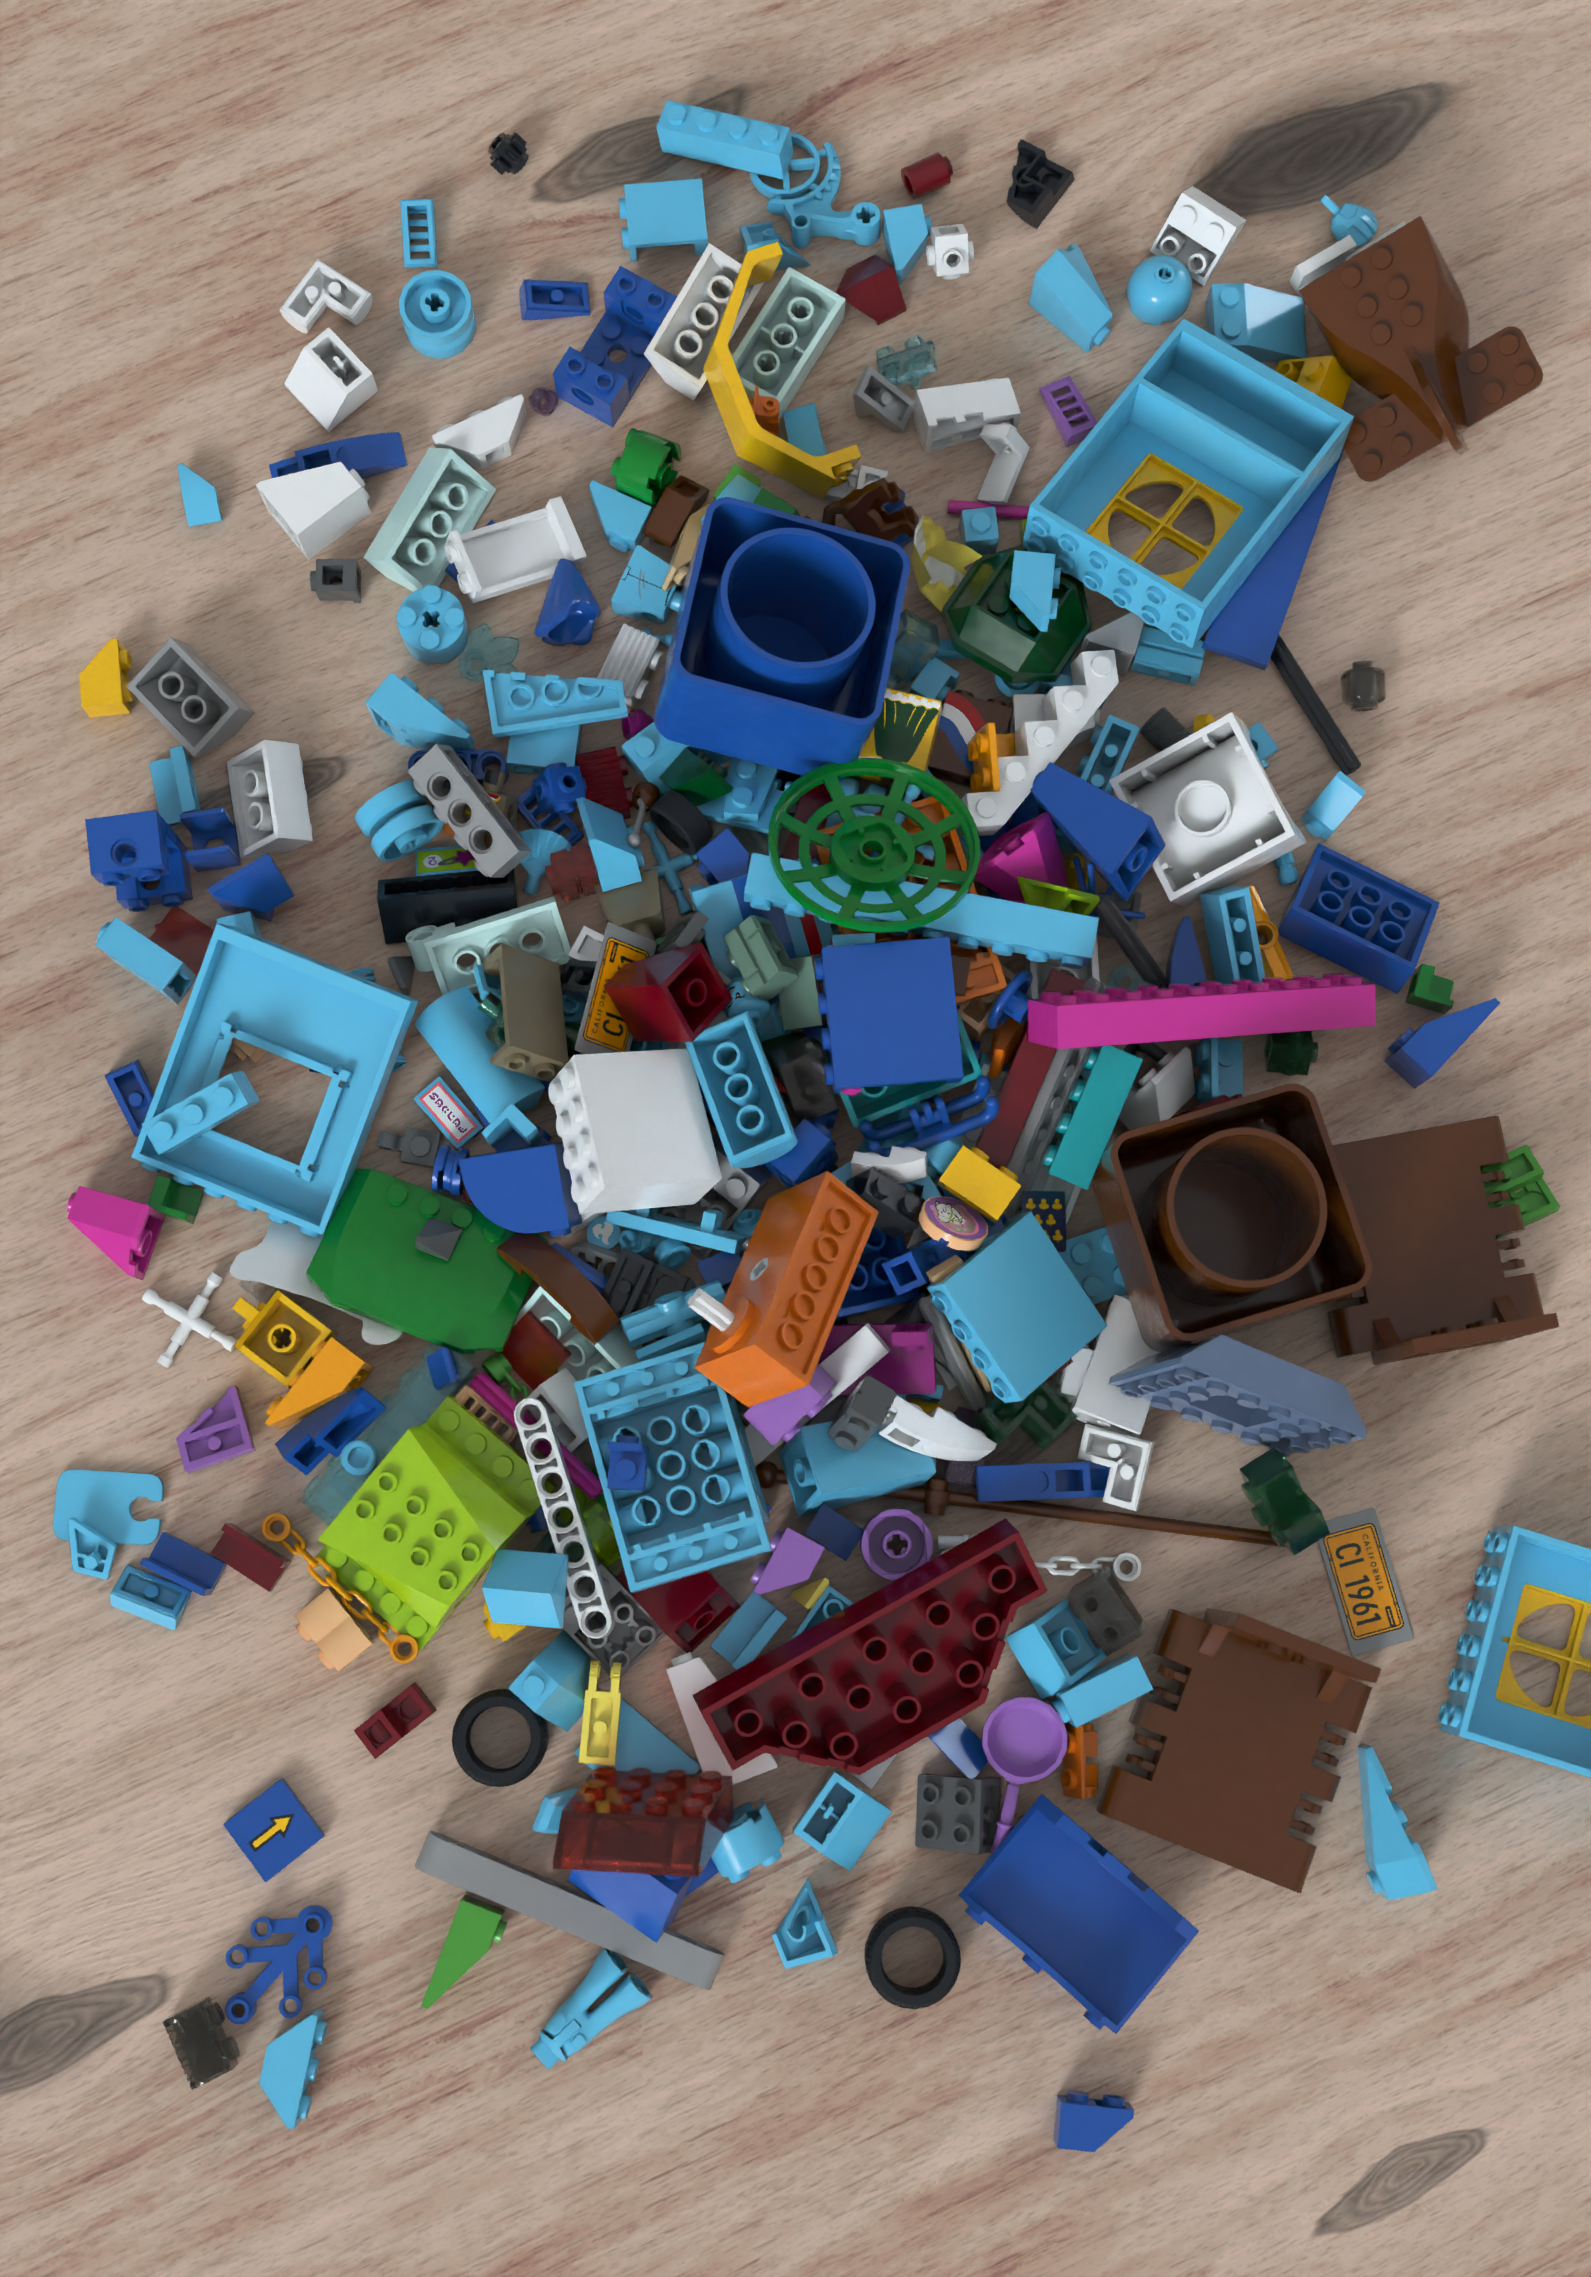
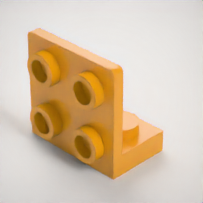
M992 722L986 723L968 742V759L973 761L974 774L971 775L970 779L971 793L1000 791L998 757L1016 756L1014 733L996 734L995 723Z

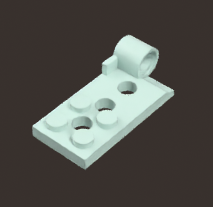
M554 896L458 927L455 926L454 922L440 927L434 925L422 926L412 930L405 937L416 970L419 972L434 971L442 996L465 985L472 994L479 992L473 968L476 964L483 966V961L491 954L490 949L496 943H504L510 947L559 963V966L567 964L571 960L568 957L571 947ZM531 932L538 933L541 939L536 945L529 946L522 942L526 934ZM465 953L476 957L475 962L470 966L459 965L457 959Z

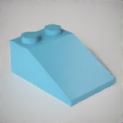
M1245 283L1211 285L1205 302L1208 333L1261 363L1307 358L1302 297Z

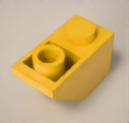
M117 638L110 639L79 674L81 707L90 718L130 713L129 702L134 701V694L126 686L131 682L127 678V670L132 668L131 655L129 650L124 649Z

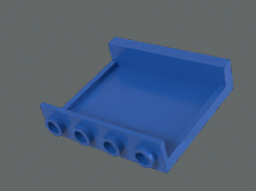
M949 937L823 947L821 949L820 958H815L814 963L816 980L823 979L824 993H818V1007L820 1015L826 1014L827 1028H821L823 1050L829 1049L830 1063H825L824 1067L826 1085L833 1084V1093H839L840 1090L925 1082L946 1081V1084L961 1082L964 1076Z

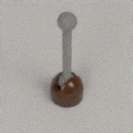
M640 782L633 790L632 803L639 810L633 833L627 838L628 844L633 847L641 843L639 833L645 812H649L650 807L660 798V790L650 782Z

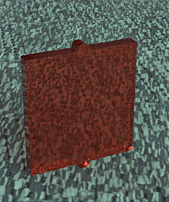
M178 906L172 907L161 924L155 925L156 931L149 940L182 961L197 975L214 930Z
M531 1310L526 1312L513 1327L503 1352H497L498 1354L501 1353L508 1360L513 1370L533 1391L540 1384L558 1373V1369L572 1355Z

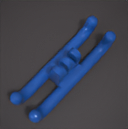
M981 1075L977 1078V1087L973 1092L946 1103L943 1102L941 1096L934 1098L936 1107L933 1108L930 1107L928 1101L921 1103L923 1111L918 1113L915 1106L908 1108L909 1117L883 1127H873L868 1120L861 1121L859 1124L860 1133L864 1138L871 1140L867 1145V1151L877 1153L883 1157H889L892 1147L882 1148L877 1141L888 1140L914 1129L918 1137L895 1146L901 1148L913 1147L921 1151L984 1127L996 1118L1000 1110L999 1099L994 1095L987 1097L991 1090L990 1079L985 1075ZM987 1098L985 1102L986 1108L981 1113L953 1124L950 1123L948 1116L972 1108Z

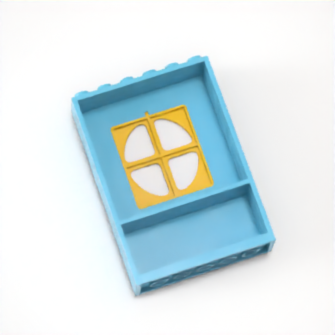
M1183 318L1030 504L1022 546L1029 552L1056 554L1055 566L1056 568H1061L1062 573L1069 574L1083 582L1090 590L1098 591L1111 599L1118 607L1126 608L1139 616L1146 624L1155 626L1169 634L1176 642L1184 643L1188 647L1193 648L1337 462L1354 416ZM1152 484H1173L1180 487L1183 491L1162 518L1152 516L1127 501L1125 497L1139 488ZM1193 499H1200L1206 503L1212 514L1214 537L1209 546L1199 544L1172 526ZM1114 512H1121L1150 530V534L1130 558L1114 550L1110 544L1108 523ZM1163 539L1172 542L1197 558V562L1187 569L1166 575H1156L1141 566L1158 542Z
M1514 1525L1493 1526V1530L1488 1531L1483 1544V1550L1486 1551L1484 1564L1479 1565L1475 1574L1474 1584L1477 1585L1475 1598L1470 1599L1466 1608L1465 1618L1469 1620L1466 1632L1460 1635L1457 1642L1456 1653L1460 1654L1457 1666L1451 1669L1448 1676L1447 1687L1450 1689L1447 1703L1443 1702L1439 1710L1438 1722L1441 1723L1440 1731L1591 1778V1714L1570 1716L1564 1710L1573 1673L1576 1670L1591 1673V1660L1582 1657L1579 1653L1586 1620L1591 1613V1549ZM1555 1604H1568L1573 1607V1619L1566 1645L1562 1650L1525 1640L1518 1636L1517 1629L1520 1622L1532 1612ZM1513 1651L1525 1652L1558 1664L1559 1673L1552 1700L1548 1707H1541L1535 1703L1518 1685L1510 1666V1656Z

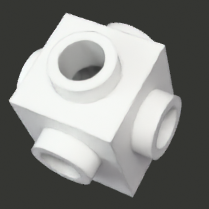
M955 224L930 227L931 245L926 246L927 265L933 267L936 276H941L943 279H956L961 274L969 273V262L974 261L973 242L968 241V233L964 225Z

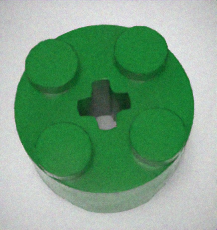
M631 428L626 437V447L622 457H616L613 462L611 475L616 477V490L655 508L656 502L659 501L666 487L677 477L678 472L672 469L674 460L681 461V447L675 442L650 432Z

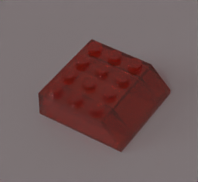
M610 1766L599 1767L593 1770L562 1810L553 1857V1869L699 1877L734 1818L732 1776H721V1773L716 1771H706L700 1775L686 1774L685 1771L678 1769L669 1770L665 1773H653L647 1768L616 1771V1768Z

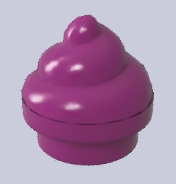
M632 709L628 713V717L622 718L621 725L624 738L630 740L653 723V718L642 709Z

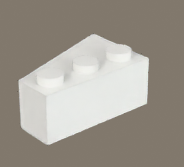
M993 378L987 381L917 390L913 421L924 454L982 438L980 434L984 424L999 425L1004 422L1017 428L1021 412L1009 378Z

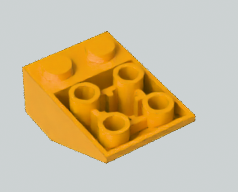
M333 1337L328 1341L322 1340L311 1354L313 1361L306 1370L303 1368L299 1369L290 1380L289 1386L292 1388L284 1398L279 1396L270 1405L266 1412L269 1417L264 1423L271 1427L283 1429L304 1419L329 1401L361 1387L375 1367L343 1342Z

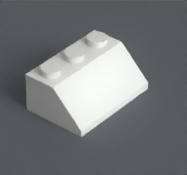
M263 740L227 761L240 858L259 857L266 853L272 855L290 852L313 841L299 744Z

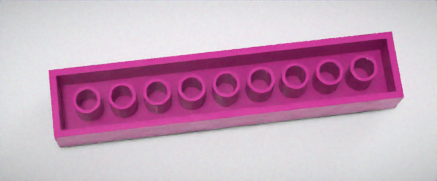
M1342 973L1323 974V978H1314L1312 975L1293 976V980H1283L1281 977L1262 978V982H1252L1250 979L1231 980V984H1221L1219 981L1200 982V986L1191 987L1187 983L1169 984V989H1158V986L1144 985L1137 986V991H1126V988L1115 987L1105 988V993H1094V990H1074L1073 995H1062V992H1042L1041 999H1028V1042L1055 1049L1375 1026V984L1362 982L1361 976H1344Z

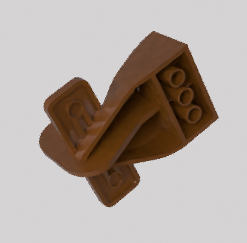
M1421 216L1299 290L1343 370L1357 384L1381 399L1378 403L1354 416L1343 446L1358 476L1366 482H1374L1444 442L1449 441L1453 449L1462 455L1469 451L1462 436L1463 432L1534 391L1543 381L1542 369L1524 334L1517 327H1506L1469 349V315L1465 299L1428 226Z

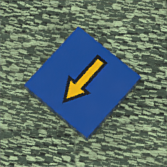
M284 1778L277 1781L223 1824L265 1883L325 1836Z

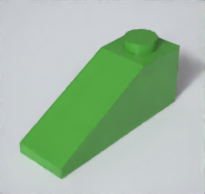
M464 1895L421 2004L422 2007L428 2009L490 1949L493 1941L500 1943L508 1923L502 1920L505 1910Z

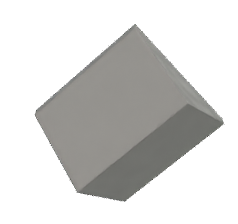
M1130 612L1085 635L1079 654L1086 651L1114 650L1117 674L1125 677L1134 658L1144 621L1136 614Z

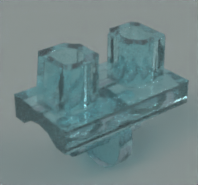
M919 335L909 338L904 343L905 350L895 353L893 348L889 346L878 349L876 351L878 373L893 385L908 382L911 389L916 390L920 388V377L937 371L934 356L935 345L932 340L924 342Z

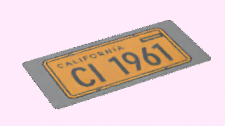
M607 923L575 1045L576 1051L583 1054L630 1051L633 1036L605 990L604 985L624 964L654 956L657 945L656 941L613 923Z
M1370 1508L1316 1523L1314 1525L1315 1533L1351 1654L1359 1655L1412 1640V1630L1375 1509Z

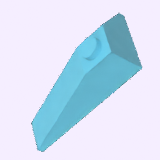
M1367 1744L1357 1746L1366 1862L1370 1869L1366 1876L1370 1887L1375 1894L1379 1893L1380 1896L1387 1900L1437 1890V1885L1419 1843H1414L1411 1837L1405 1833L1408 1820L1403 1810L1400 1809L1395 1801L1391 1802L1388 1797L1393 1794V1790L1373 1747Z

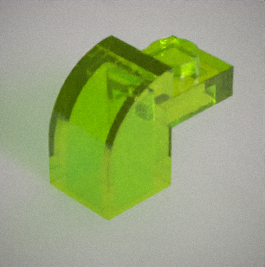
M576 1487L574 1491L594 1554L608 1568L621 1557L610 1515L597 1498L590 1499L582 1490ZM569 1508L561 1509L560 1511L567 1519V1522L571 1524L573 1521L572 1511Z

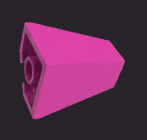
M1048 812L998 835L980 857L975 879L1005 900L1025 904L1016 876L1069 888L1052 819Z
M79 1186L77 1193H72L67 1204L69 1215L67 1219L127 1275L143 1280L166 1216L151 1206Z

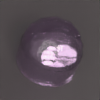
M537 387L533 390L532 395L529 396L531 408L543 416L551 415L557 407L558 396L555 391L547 387ZM542 399L545 400L543 405L541 404Z

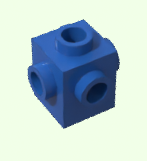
M563 762L553 763L546 766V770L533 780L539 813L555 812L558 815L575 811L577 806L576 799L586 798V782L581 777L579 766L567 767L566 763Z

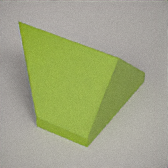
M1016 876L1025 904L1088 916L1100 902L1099 895Z

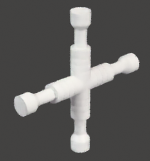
M211 1272L207 1278V1285L200 1295L197 1294L188 1310L172 1301H165L158 1296L157 1292L150 1288L144 1293L142 1297L144 1302L157 1305L164 1310L165 1314L180 1322L171 1337L172 1342L168 1349L158 1358L157 1362L167 1368L171 1366L175 1352L180 1345L183 1346L192 1330L204 1335L208 1339L212 1337L220 1342L225 1349L230 1352L233 1351L238 1339L231 1335L226 1336L216 1330L214 1325L200 1318L210 1302L208 1298L214 1288L221 1284L222 1277Z

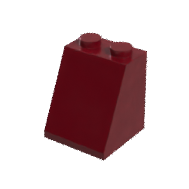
M694 943L624 964L604 985L605 990L635 1041L693 1042L733 999L702 943Z
M623 1567L616 1577L630 1592ZM708 1570L631 1593L664 1633L686 1653H692L741 1607Z

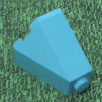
M1074 243L1069 245L1067 251L1063 248L1056 250L1035 273L1029 305L1088 353L1095 345L1101 346L1111 334L1112 330L1109 327L1113 314L1080 247Z
M563 1630L533 1659L508 1688L533 1712L568 1732L583 1715L585 1690L588 1689L590 1655Z

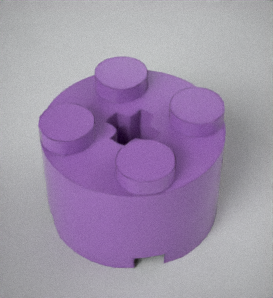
M889 1509L873 1516L863 1528L864 1533L860 1538L861 1556L866 1566L879 1577L895 1581L924 1565L931 1557L933 1549L931 1532L920 1517L908 1510ZM897 1534L899 1540L905 1541V1547L899 1549L898 1555H894L893 1549H887V1542L892 1541V1535Z

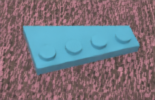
M731 757L728 783L734 789L729 794H726L724 820L758 822L773 790L776 776L780 774L781 770Z

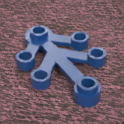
M311 1905L303 1909L296 1918L271 1919L267 1916H261L251 1924L250 1931L255 1939L265 1940L272 1933L296 1934L287 1945L246 1947L242 1944H237L227 1951L226 1962L234 1969L241 1968L246 1963L272 1961L246 1992L236 1993L228 2000L225 2013L232 2023L244 2024L255 2015L257 2010L256 2001L282 1971L284 1998L280 2001L279 2011L286 2018H293L300 2013L303 2001L299 1996L297 1954L306 1944L308 1945L309 1969L304 1974L305 1985L310 1989L316 1990L326 1983L328 1975L323 1966V1939L330 1934L333 1926L332 1916L326 1908L320 1905ZM310 1918H316L319 1921L320 1927L317 1931L309 1929L307 1923ZM258 1922H265L268 1925L267 1934L258 1933L256 1928ZM234 1950H240L243 1953L244 1959L241 1963H236L232 1959ZM312 1971H318L321 1974L322 1980L320 1983L316 1984L310 1980V1973ZM286 2000H294L297 2004V2010L289 2012L285 2008ZM236 2003H241L245 2006L246 2011L243 2016L235 2014L234 2005Z

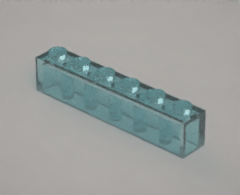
M431 1343L422 1353L421 1358L424 1361L415 1371L410 1368L397 1383L400 1388L392 1398L386 1395L381 1400L386 1409L355 1439L367 1441L375 1447L378 1453V1462L375 1469L409 1428L426 1423L448 1395L454 1397L476 1372L477 1368L460 1353L453 1351L461 1379L460 1384L435 1390L427 1364V1357L444 1347ZM341 1454L337 1458L331 1457L327 1463L330 1469L322 1478L317 1475L311 1480L303 1491L307 1495L301 1501L327 1525L331 1524L372 1474L370 1472L364 1476H356L348 1473L341 1464Z

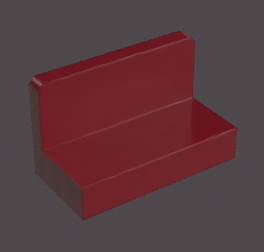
M225 1523L221 1529L224 1531V1534L210 1554L262 1588L272 1592L291 1561L235 1524Z

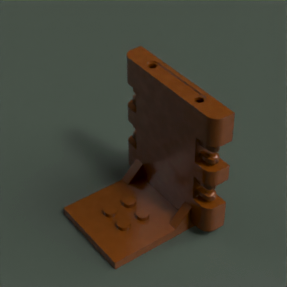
M1499 1116L1332 1145L1373 1266L1372 1276L1362 1289L1336 1300V1302L1359 1298L1361 1305L1327 1312L1337 1358L1371 1352L1373 1364L1379 1365L1509 1341L1559 1327L1556 1313L1544 1315L1535 1273L1507 1278L1504 1276V1271L1525 1267L1524 1259L1520 1260L1518 1258L1501 1263L1499 1250H1512L1521 1245L1519 1238L1497 1242L1496 1236L1518 1233L1525 1230L1519 1204L1489 1209L1488 1205L1510 1200L1509 1192L1499 1191L1486 1195L1484 1183H1495L1505 1179L1504 1171L1481 1174L1480 1170L1482 1168L1504 1165L1509 1162Z
M1207 1608L1203 1620H1200L1180 1611L1169 1609L1153 1654L1186 1666L1184 1674L1159 1665L1157 1670L1165 1678L1180 1681L1179 1688L1175 1695L1162 1687L1152 1686L1153 1690L1150 1691V1694L1173 1702L1171 1709L1137 1697L1128 1721L1161 1735L1159 1741L1136 1732L1133 1737L1137 1744L1156 1749L1152 1763L1135 1754H1127L1125 1762L1147 1770V1777L1145 1778L1113 1765L1096 1811L1109 1818L1301 1893L1317 1846L1288 1835L1287 1832L1289 1827L1313 1836L1315 1828L1304 1821L1292 1819L1297 1806L1313 1814H1320L1322 1806L1300 1798L1301 1792L1304 1791L1326 1801L1333 1802L1341 1779L1340 1776L1311 1765L1313 1758L1337 1767L1339 1759H1336L1331 1754L1316 1751L1320 1738L1327 1739L1328 1742L1337 1746H1344L1347 1739L1324 1730L1326 1722L1357 1733L1372 1687L1349 1677L1377 1683L1381 1668L1241 1613Z

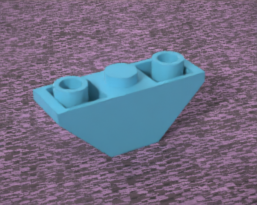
M322 2009L314 2010L282 2032L266 2048L259 2084L285 2126L290 2129H295L301 2119H307L312 2097L307 2096L306 2093L309 2081L314 2082L318 2072L319 2059L314 2058L316 2046L323 2043L327 2029V2022L322 2021L324 2013Z

